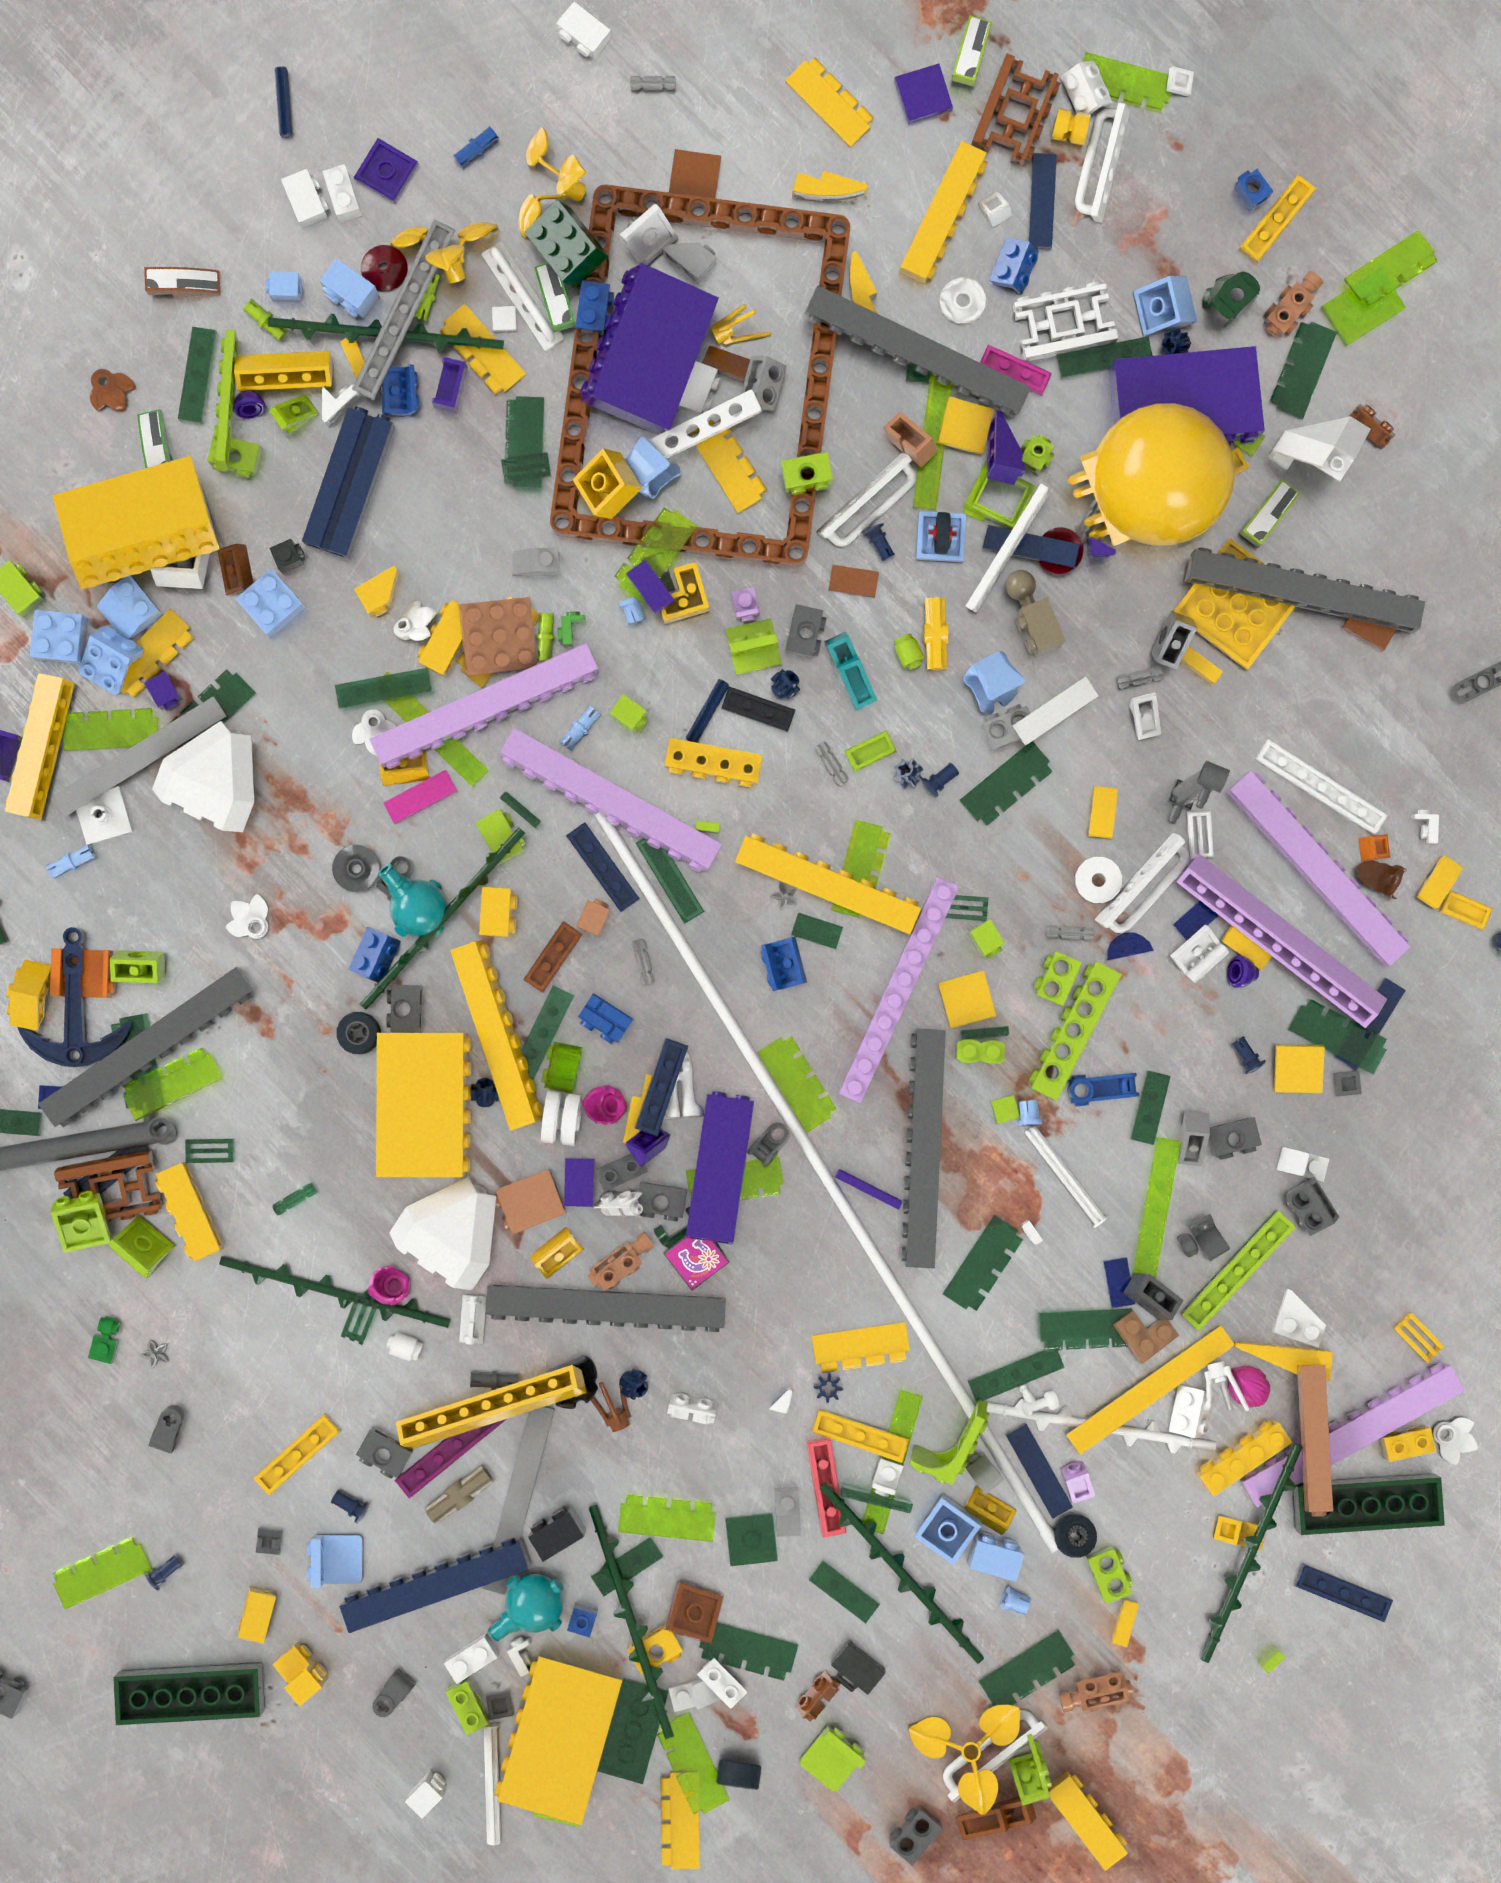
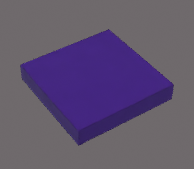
M939 63L895 76L894 80L908 123L953 110Z
M377 138L356 172L354 180L395 203L419 163L417 160Z

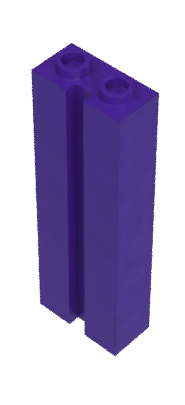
M712 1092V1095L707 1094L686 1238L733 1245L754 1101H750L748 1096L736 1095V1098L726 1097V1093Z

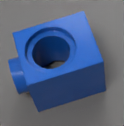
M1258 169L1251 173L1247 170L1237 178L1238 183L1234 188L1250 211L1270 198L1273 193L1272 188ZM1247 184H1255L1258 191H1249Z
M575 1603L567 1631L590 1638L598 1609Z

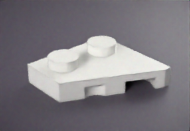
M1286 1288L1272 1332L1319 1348L1326 1325L1292 1290Z

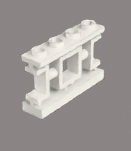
M1092 282L1087 284L1086 288L1077 289L1074 286L1065 288L1062 293L1054 294L1053 291L1040 294L1038 298L1031 299V296H1025L1017 299V302L1013 305L1015 320L1027 318L1031 334L1030 339L1021 341L1023 360L1030 362L1115 344L1118 340L1117 329L1114 327L1115 323L1114 321L1102 323L1098 303L1107 302L1109 299L1106 283ZM1093 296L1090 300L1092 310L1081 312L1079 302L1076 299ZM1046 306L1045 314L1047 320L1035 322L1033 312L1029 309ZM1073 309L1077 329L1056 333L1052 313ZM1095 319L1096 329L1099 333L1081 336L1085 333L1083 322ZM1049 329L1052 343L1038 345L1037 331Z

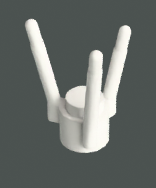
M1225 1361L1207 1365L1208 1371L1204 1372L1207 1408L1210 1409L1212 1407L1213 1380L1214 1384L1220 1383L1229 1411L1233 1410L1225 1383L1229 1379L1245 1411H1249L1246 1400L1232 1375L1230 1366H1226Z

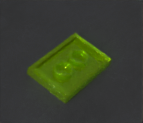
M1382 269L1374 272L1321 306L1322 311L1345 346L1350 345L1407 308Z

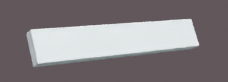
M1040 484L966 604V607L976 613L1049 496L1050 490L1048 487Z
M1269 739L1255 758L1257 762L1374 836L1388 816Z

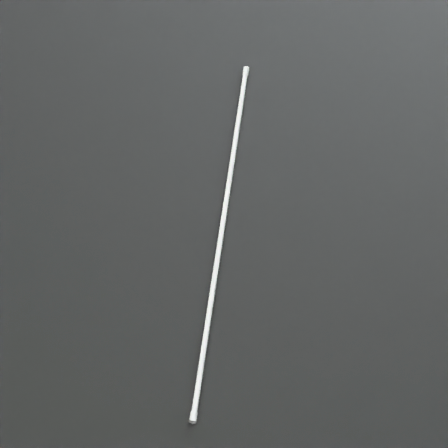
M600 813L594 814L970 1419L976 1406L615 825L605 820L606 817ZM987 1426L983 1434L979 1433L981 1439L1039 1530L1040 1536L1050 1552L1053 1553L1059 1550L1055 1543V1531L1046 1521Z

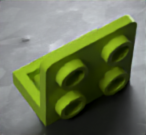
M827 1725L801 1757L800 1765L828 1789L836 1792L856 1767L861 1769L866 1762V1758L864 1755L865 1751L856 1743H849L842 1731L836 1727L832 1729Z
M1032 1734L1027 1735L1031 1753L1008 1760L1022 1806L1050 1798L1048 1788L1052 1787L1039 1741H1034Z

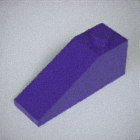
M997 410L991 420L988 432L987 479L1014 485L1018 477H1022L1025 470V463L1022 462L1023 452L1002 412Z

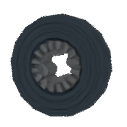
M1082 1515L1064 1517L1057 1524L1054 1532L1057 1548L1064 1555L1071 1558H1081L1090 1554L1097 1542V1531L1094 1524ZM1076 1531V1534L1080 1536V1539L1075 1540L1074 1542V1538L1071 1536V1534Z

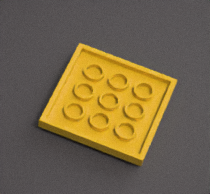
M1231 538L1226 541L1217 553L1219 555L1221 553H1230L1235 555V558L1241 560L1252 558L1258 560L1259 564L1266 565ZM1194 584L1175 608L1174 612L1193 619L1197 626L1196 632L1244 669L1248 670L1296 606Z

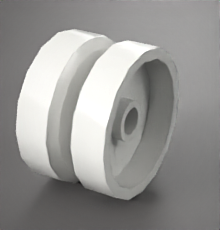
M547 1091L542 1120L541 1142L553 1144L557 1139L558 1130H561V1144L575 1146L581 1121V1095L568 1094L565 1099L564 1108H562L561 1093Z

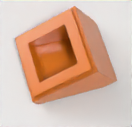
M1388 834L1359 838L1362 861L1391 858Z

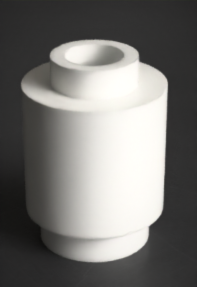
M396 1332L395 1336L390 1335L386 1349L390 1350L389 1355L411 1362V1360H418L423 1343L418 1342L417 1338Z

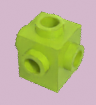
M1033 435L1031 440L1025 439L1021 447L1023 452L1022 462L1025 463V468L1039 475L1044 465H1050L1055 455L1051 452L1054 445L1050 444V439L1043 435H1038V437Z

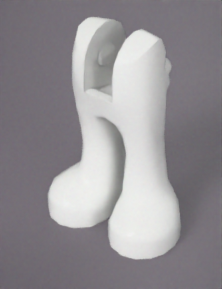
M686 1052L682 1064L683 1070H680L677 1081L681 1082L683 1118L704 1116V1111L694 1098L692 1063L689 1053ZM677 1081L663 1120L680 1118Z

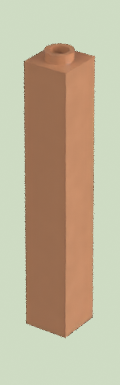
M1297 1365L1301 1446L1303 1447L1305 1511L1312 1512V1516H1326V1512L1333 1511L1325 1365Z

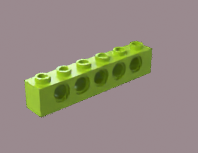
M1097 961L1093 965L1088 964L1083 973V977L1086 979L1082 986L1077 985L1072 998L1075 1000L1071 1007L1067 1006L1061 1016V1019L1064 1021L1060 1028L1056 1027L1050 1038L1053 1043L1050 1049H1044L1039 1059L1042 1062L1039 1070L1034 1069L1029 1078V1082L1032 1083L1029 1088L1054 1101L1058 1100L1122 975L1121 973ZM1093 981L1101 985V991L1097 995L1092 994L1089 990V985ZM1082 1002H1086L1090 1006V1013L1087 1016L1081 1015L1078 1011V1007ZM1071 1023L1079 1026L1080 1031L1076 1037L1068 1034L1067 1028ZM1061 1044L1066 1045L1069 1049V1053L1065 1058H1060L1056 1052L1057 1047ZM1050 1065L1055 1066L1058 1070V1075L1054 1079H1049L1046 1076V1069Z

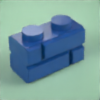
M594 993L578 1016L582 1019L580 1023L582 1026L590 1031L596 1028L602 1032L600 1037L610 1044L613 1041L619 1043L634 1020Z

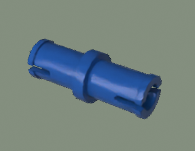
M489 126L475 139H469V143L453 156L463 168L478 154L482 155L484 153L483 150L496 139H499V137Z

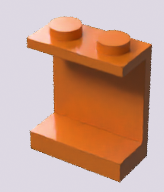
M51 948L50 996L65 997L63 949ZM84 950L83 997L112 998V993H115L116 982H111L110 958L113 956V951ZM74 956L72 957L71 961L74 965L78 964L79 959L78 957Z

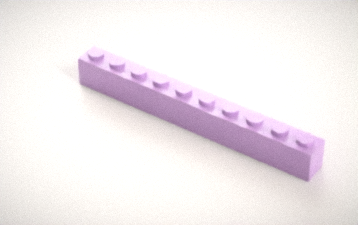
M587 643L374 736L369 740L382 768L387 767L391 769L400 765V760L407 757L414 759L423 754L422 751L431 747V750L443 746V741L450 738L457 740L466 735L465 732L470 729L480 730L488 725V721L495 718L496 721L503 720L513 710L523 711L531 707V702L538 699L540 702L553 697L552 693L559 690L566 692L574 688V683L581 680L583 683L596 678L595 674L599 673L598 667Z
M513 728L498 757L502 758L501 762L511 768L516 766L522 769V774L533 780L535 777L543 781V785L552 791L557 789L563 792L564 797L574 803L579 801L585 805L584 808L593 814L600 813L606 817L605 820L615 826L620 824L627 828L626 832L637 838L641 836L647 839V844L656 849L663 848L668 851V856L680 861L682 859L688 862V866L694 871L701 872L702 870L706 872L722 845Z
M1250 771L1244 775L1227 793L1385 967L1391 966L1411 948L1407 943L1409 941L1407 936L1400 930L1397 932L1391 926L1393 924L1392 920L1385 913L1381 914L1375 908L1377 904L1370 896L1367 895L1365 897L1361 893L1359 883L1353 878L1349 879L1343 873L1345 871L1344 867L1337 860L1333 862L1327 855L1329 853L1328 849L1319 842L1317 844L1313 840L1311 830L1305 825L1301 826L1295 820L1297 815L1289 807L1285 809L1280 803V796L1274 790L1269 791L1264 784L1266 782L1259 773Z
M1198 853L1177 880L1179 885L1360 1025L1366 1028L1379 1015L1387 998Z
M939 877L936 878L839 1090V1094L858 1103L862 1102L959 886Z
M1438 1363L1429 1369L1431 1372L1424 1376L1419 1374L1409 1380L1410 1384L1403 1388L1397 1386L1388 1391L1389 1395L1385 1398L1380 1399L1378 1397L1368 1402L1367 1408L1361 1411L1356 1409L1346 1415L1347 1419L1344 1421L1330 1423L1331 1466L1464 1392L1465 1390L1452 1366L1446 1363L1444 1365L1443 1363ZM1293 1445L1284 1450L1285 1454L1279 1457L1276 1455L1272 1456L1264 1462L1265 1465L1258 1469H1253L1239 1479L1256 1507L1262 1505L1259 1500L1260 1496L1272 1494L1283 1469L1282 1465L1285 1464ZM1302 1450L1294 1466L1295 1470L1290 1475V1479L1295 1485L1303 1482Z

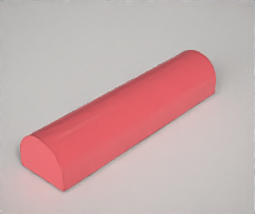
M831 1438L807 1441L822 1537L847 1533L846 1527H840L838 1524L841 1512L834 1508V1504L819 1489L823 1483L827 1482L840 1497Z

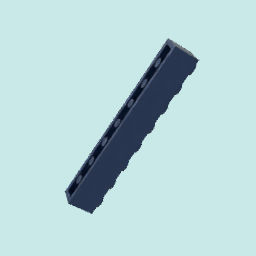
M510 1538L501 1542V1547L493 1549L492 1545L480 1549V1554L471 1557L470 1553L456 1558L457 1562L448 1565V1562L445 1561L435 1565V1570L426 1572L423 1569L411 1574L412 1578L403 1580L400 1577L390 1581V1585L381 1588L380 1585L367 1589V1594L358 1596V1593L346 1596L344 1598L345 1601L339 1607L348 1633L528 1571L531 1568V1563L523 1540L516 1541L515 1538Z

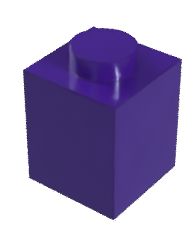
M165 671L144 682L155 704L161 710H171L179 705L178 701L183 699L172 678Z

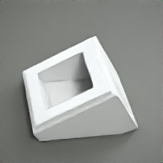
M999 191L978 202L992 227L997 226L1012 216L1009 203Z
M789 1387L770 1406V1410L788 1413L794 1391L793 1388Z

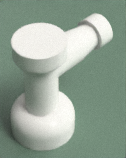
M1027 1384L1019 1387L1026 1401L1022 1403V1410L1026 1416L1032 1415V1412L1045 1407L1049 1410L1059 1408V1401L1053 1390L1046 1392L1042 1399L1035 1400Z

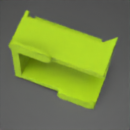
M985 461L964 504L963 512L981 522L988 519L1004 528L1013 530L1027 507L1036 485L1018 477L1013 486L1025 492L1011 519L977 503L988 481V462Z

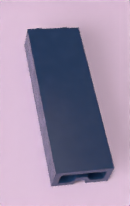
M355 406V409L347 408L302 538V542L307 546L346 559H350L395 429L393 422H390L391 418L381 414H377V417L369 416L368 410Z

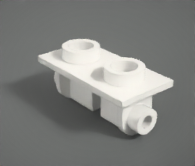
M608 1191L600 1196V1199L593 1208H601V1212L606 1216H621L623 1213L625 1216H638L643 1211L642 1205L637 1200L642 1193Z
M463 1295L459 1342L470 1345L483 1344L487 1296Z
M671 1393L667 1414H672L671 1417L688 1420L689 1413H694L692 1421L709 1425V1423L714 1424L718 1403L706 1398L697 1399L689 1397L683 1393Z
M715 1658L706 1662L703 1669L697 1674L730 1709L748 1693Z

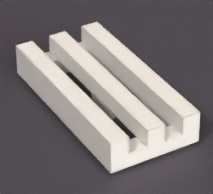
M1211 811L1187 812L1190 860L1197 856L1195 854L1192 817H1196L1198 853L1204 858H1214ZM1201 816H1205L1208 853H1204Z

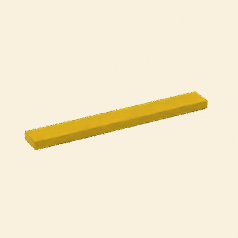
M1221 1325L1070 1431L1066 1434L1067 1438L1078 1454H1083L1235 1344Z

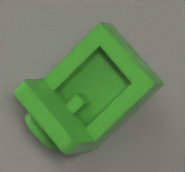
M578 611L566 612V616H561L562 627L557 628L558 642L563 641L564 648L573 647L572 624L586 623L585 615H580Z

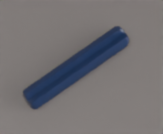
M281 66L274 69L278 127L280 136L289 137L292 135L288 70L286 67Z
M717 680L686 735L688 741L695 743L699 741L729 687V684L724 680Z

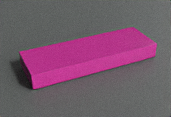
M987 345L980 363L1030 386V391L1041 396L1052 375L1047 370L991 345Z
M444 770L385 801L383 804L393 823L396 824L457 792V789L447 770Z

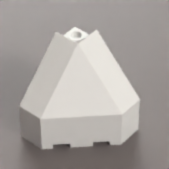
M1350 416L1286 430L1279 437L1267 458L1286 470L1294 459L1314 465L1340 482L1357 457L1371 429Z
M222 721L218 722L163 759L152 790L161 802L167 805H171L172 802L184 807V813L199 820L205 817L215 822L214 827L220 830L243 832L254 804L251 735L241 734L240 731L233 728L227 729Z
M469 1177L464 1178L407 1206L389 1234L400 1252L403 1254L411 1253L419 1259L417 1263L432 1274L436 1271L447 1278L445 1283L449 1286L473 1290L490 1262L496 1195L487 1194L483 1186L473 1185Z

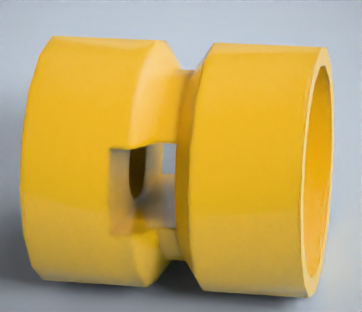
M1058 108L1051 139L1059 141L1069 139L1071 143L1083 146L1091 115L1079 112L1076 115H1072L1070 110Z

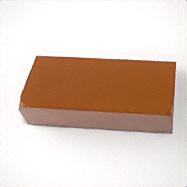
M709 345L702 364L718 369V374L744 382L750 359Z
M232 544L220 548L217 552L226 596L243 593L253 584L246 545Z
M832 565L829 590L875 597L879 572Z

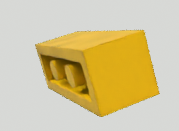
M346 338L340 342L357 380L365 360L357 341L349 343Z
M1188 646L1181 662L1214 685L1223 671Z
M1123 1597L1111 1639L1112 1643L1124 1647L1128 1646L1139 1606L1137 1601Z

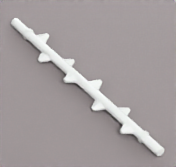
M1022 1398L1015 1407L1007 1406V1404L1000 1405L986 1402L988 1403L987 1412L1002 1414L1004 1417L1008 1415L1035 1420L1039 1431H1044L1049 1423L1077 1427L1087 1420L1072 1417L1067 1406H1064L1058 1414L1034 1411L1032 1415L1026 1416L1022 1410V1403L1026 1401ZM1154 1421L1149 1424L1146 1430L1121 1426L1112 1432V1434L1123 1435L1127 1446H1132L1137 1438L1167 1443L1172 1454H1175L1181 1446L1215 1451L1216 1442L1162 1433Z

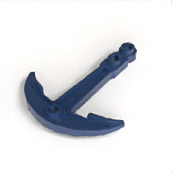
M70 927L63 933V940L66 943L63 948V973L65 975L63 1043L50 1042L48 1037L38 1034L33 1030L17 1028L28 1047L44 1060L65 1067H80L101 1061L117 1050L126 1039L132 1022L128 1020L116 1031L100 1038L101 1041L86 1043L82 975L84 974V948L81 945L84 940V934L81 929ZM74 932L78 934L77 941H73L71 938ZM74 956L78 957L79 962L76 965H74L71 961L72 957ZM74 1051H78L80 1054L77 1060L72 1056Z

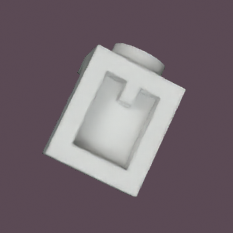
M1418 810V814L1411 815V820L1425 821V825L1421 826V839H1424V844H1437L1439 815L1432 814V810Z
M880 1458L872 1481V1488L876 1489V1494L889 1497V1494H896L903 1465Z
M523 1636L510 1642L511 1646L507 1651L520 1677L529 1673L530 1665L532 1664L528 1653L521 1651V1649L531 1644L530 1636L525 1639Z

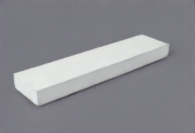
M1084 677L1012 726L1023 743L1027 745L1097 698L1098 694L1087 677Z

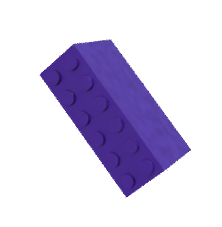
M641 263L632 267L629 271L626 270L621 283L624 286L621 293L618 292L614 299L613 305L616 306L613 315L610 314L605 323V328H607L606 334L598 342L597 350H599L597 358L591 361L588 369L591 374L588 381H584L580 394H582L581 402L655 434L669 431L672 426L719 297Z
M1256 346L1114 359L1109 368L1114 425L1122 417L1139 408L1153 404L1176 403L1194 408L1208 416L1222 430L1230 446L1231 442L1239 440L1241 445L1253 444L1255 439H1258L1265 431Z

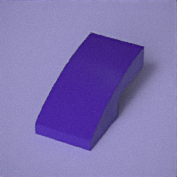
M646 560L626 573L655 615L675 601Z

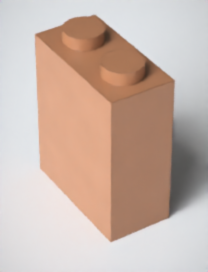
M550 1169L495 1190L497 1193L496 1206L498 1209L502 1208L505 1217H502L506 1231L511 1230L512 1234L567 1213Z

